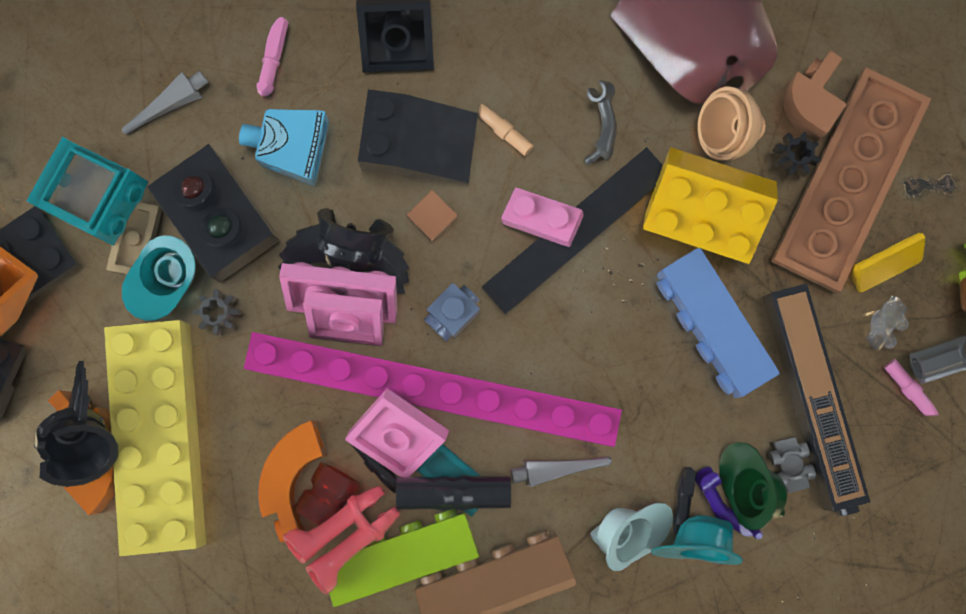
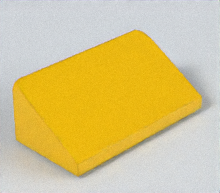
M919 232L853 265L849 276L857 291L862 293L919 264L924 256V234Z

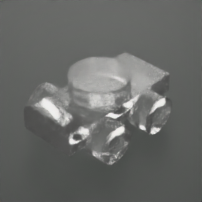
M892 296L889 301L885 302L882 307L883 310L876 311L871 319V331L866 339L874 349L879 351L883 346L888 349L896 346L897 339L892 333L894 328L903 331L909 326V321L904 316L907 308L902 300L895 296Z

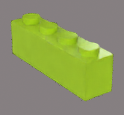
M456 509L436 513L434 514L436 521L423 526L420 520L398 527L399 534L388 538L384 534V538L380 541H373L361 549L338 572L337 586L329 593L333 607L479 558V552L465 511L457 514Z

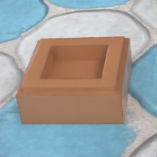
M433 190L406 215L431 242L458 218V215Z

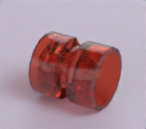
M320 462L310 479L313 485L312 489L303 491L294 509L306 519L321 525L347 504L348 498L352 495H358L363 485L337 468Z

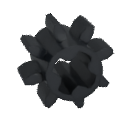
M803 132L795 139L790 133H787L782 138L784 145H776L772 150L775 154H779L778 161L774 164V167L781 166L786 171L787 178L796 171H799L800 175L805 177L810 173V168L807 164L816 165L820 161V158L814 155L815 148L819 143H812L808 140L806 132ZM793 149L798 151L797 157L801 158L799 161L795 160V153L792 152Z

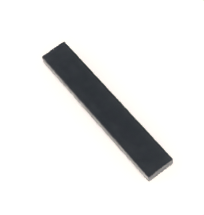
M646 147L576 206V208L582 209L584 216L570 247L540 237L481 288L504 315L508 314L648 195L656 186L663 167L662 163Z

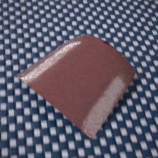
M620 0L610 14V17L634 42L664 79L679 94L693 103L704 104L714 91L724 87L728 80L736 76L743 77V83L739 89L747 92L773 67L777 58L776 38L761 0ZM734 55L738 58L736 63L727 66L726 60L728 57Z

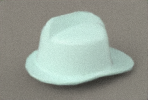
M654 503L639 511L627 508H615L610 511L602 523L591 531L592 540L606 554L607 566L612 571H621L634 561L649 554L651 549L659 547L668 536L672 527V509L665 503Z

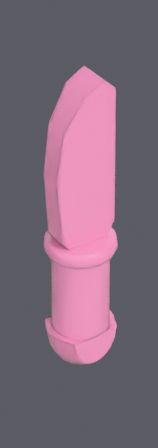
M280 17L275 21L267 38L265 55L262 58L259 83L256 85L259 95L263 97L270 95L274 90L275 74L277 67L280 65L279 59L281 58L288 28V21L284 17Z

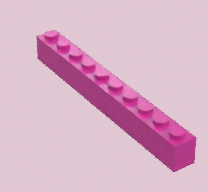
M255 332L251 333L243 368L253 372L377 398L388 388L411 405L609 447H615L622 413L621 409Z

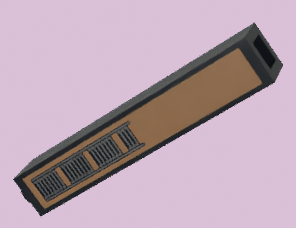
M806 283L772 292L763 296V300L803 440L808 445L810 451L809 461L816 472L815 482L823 510L837 512V516L857 513L860 511L859 505L870 503V498L808 285Z

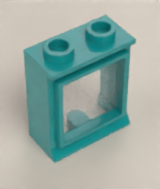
M62 137L26 202L114 246L118 237L125 231L126 223L135 206L142 200L144 190L149 181L132 170Z

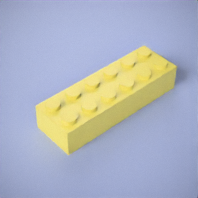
M181 320L104 327L111 434L118 444V458L113 464L119 556L189 550L206 545L190 324Z

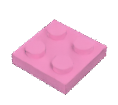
M330 290L306 291L303 306L309 338L382 346L384 337L382 300L365 294L353 297L338 295Z
M387 388L352 426L345 440L398 476L410 477L446 441L449 430Z

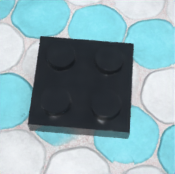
M36 206L0 229V247L38 275L26 303L81 266L44 210Z

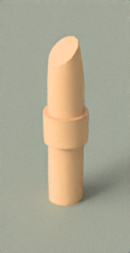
M480 104L478 116L494 130L497 136L502 140H506L523 156H526L534 145L515 130V126L507 119L501 118L496 112Z

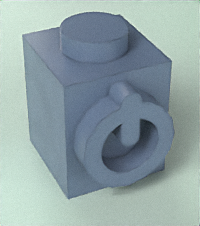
M452 283L427 308L428 315L423 320L446 342L451 337L455 339L480 313V308L475 305L479 298L465 285L459 289Z

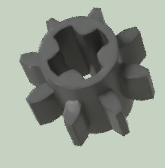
M214 289L213 297L199 296L202 302L200 309L192 311L193 314L200 316L203 320L198 326L199 329L204 331L212 325L213 334L216 336H221L222 328L236 329L232 322L234 317L242 315V312L232 307L236 300L235 296L229 295L222 300V293L218 289ZM219 306L225 311L224 314L218 315L217 319H215L210 314L211 311L217 310Z

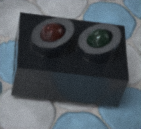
M210 144L147 186L208 275L219 283L280 241L220 155Z

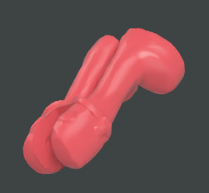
M380 486L369 489L359 496L352 495L348 498L347 505L321 525L309 531L295 528L283 535V540L299 562L304 564L354 523L357 527L355 532L336 547L306 566L308 575L323 594L328 595L337 586V575L343 565L371 542L383 539L385 531L399 517L400 512L395 506L387 512L381 513L371 524L363 515L362 511L367 507H372L385 494Z

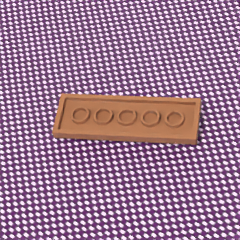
M869 68L861 71L846 103L847 105L838 119L820 157V161L816 165L771 262L836 294L842 291L931 102V98Z

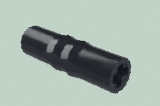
M447 475L436 477H397L396 508L398 510L436 509L441 511L452 509L465 511L470 509L511 508L510 476L467 475L454 477Z

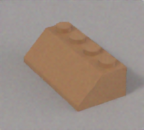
M545 530L527 537L528 544L514 549L512 543L492 550L493 557L479 562L476 558L456 565L457 570L443 575L441 570L421 577L422 583L416 585L415 594L421 614H501L574 587L577 583L559 537L556 533L549 536L548 531Z

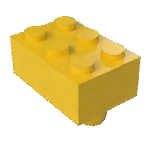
M670 147L646 209L643 229L750 264L778 201L777 182Z

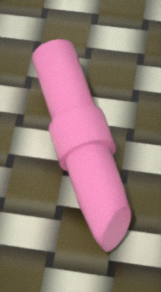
M896 359L891 360L884 366V369L901 388L900 391L908 400L915 404L924 416H939L937 409L923 392L924 389L916 379L911 378Z

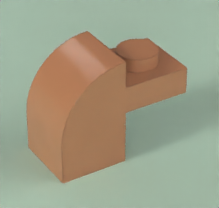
M831 50L822 60L816 57L804 74L798 71L788 82L783 95V106L788 120L802 133L806 132V135L815 142H818L828 133L847 105L823 88L843 59Z

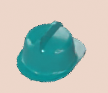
M170 235L158 236L150 240L127 273L122 285V300L126 309L134 317L144 321H154L168 316L192 284L196 271L195 257L192 250L182 239Z
M697 515L687 519L681 524L673 545L651 549L652 555L663 558L698 559L725 565H738L743 561L742 557L734 553L732 524L729 521L710 516Z

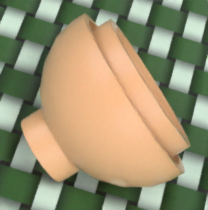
M735 87L719 88L706 99L701 108L698 118L700 144L705 153L715 160L731 161L739 159L746 155L763 136L766 126L765 120L758 104L749 93Z

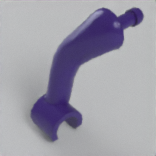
M710 466L696 473L695 482L705 495L716 518L729 521L734 530L746 537L753 536L755 539L763 537V533L760 530H748L739 524L733 509L723 502L716 489L718 485L722 484V481Z

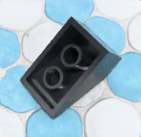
M368 89L358 155L359 166L362 171L469 185L478 113L407 94Z

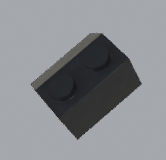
M431 0L356 1L363 72L434 69Z

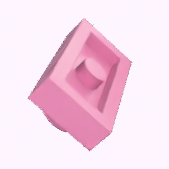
M515 187L501 220L506 226L570 247L584 214L582 209Z

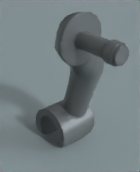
M599 80V84L603 89L601 96L594 88L587 90L589 99L598 102L602 122L600 139L595 144L597 151L585 157L584 160L587 165H591L601 156L605 160H609L613 155L617 124L611 99L614 97L615 88L611 82Z

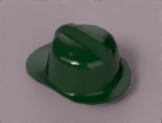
M743 442L729 445L722 453L719 462V477L722 481V487L739 524L748 530L756 531L762 529L772 519H778L785 515L784 507L787 502L786 485L779 475L768 469L763 457L756 448Z

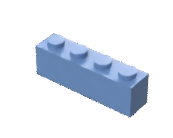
M701 248L693 250L657 274L660 279L657 282L660 292L667 301L672 299L680 312L676 313L679 322L687 332L692 330L699 341L696 345L699 354L706 363H713L719 373L716 376V380L727 395L732 393L734 398L744 397L780 374Z

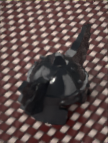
M329 208L321 209L317 213L319 224L296 230V235L286 241L285 244L287 246L279 254L283 260L282 263L285 264L297 262L308 264L315 262L326 263L330 269L333 267H345L355 272L381 271L390 276H396L397 294L405 293L403 284L409 282L406 271L409 269V266L403 258L405 254L388 239L394 229L382 219L374 221L369 228L370 232L358 231L353 223L347 224L346 227L336 224L333 210Z
M79 361L76 366V376L74 377V387L72 388L69 408L58 410L40 423L35 432L34 448L37 449L40 457L45 460L40 463L39 478L52 485L71 487L97 480L112 468L118 458V444L113 435L107 430L104 418L93 410L88 409L90 396L88 395V380H86L84 361Z

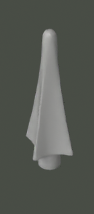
M198 71L191 77H187L181 72L149 106L123 126L122 132L129 134L161 115L202 98L198 89L209 83L207 78L201 71Z
M610 457L567 461H523L524 467L511 469V478L513 484L526 482L527 487H533L576 472L609 466L612 464V459Z

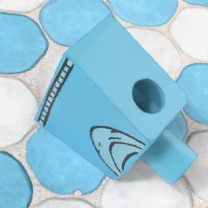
M268 109L264 114L262 127L249 124L242 125L239 134V144L257 148L255 160L261 167L305 184L316 186L330 121L326 112L320 110Z

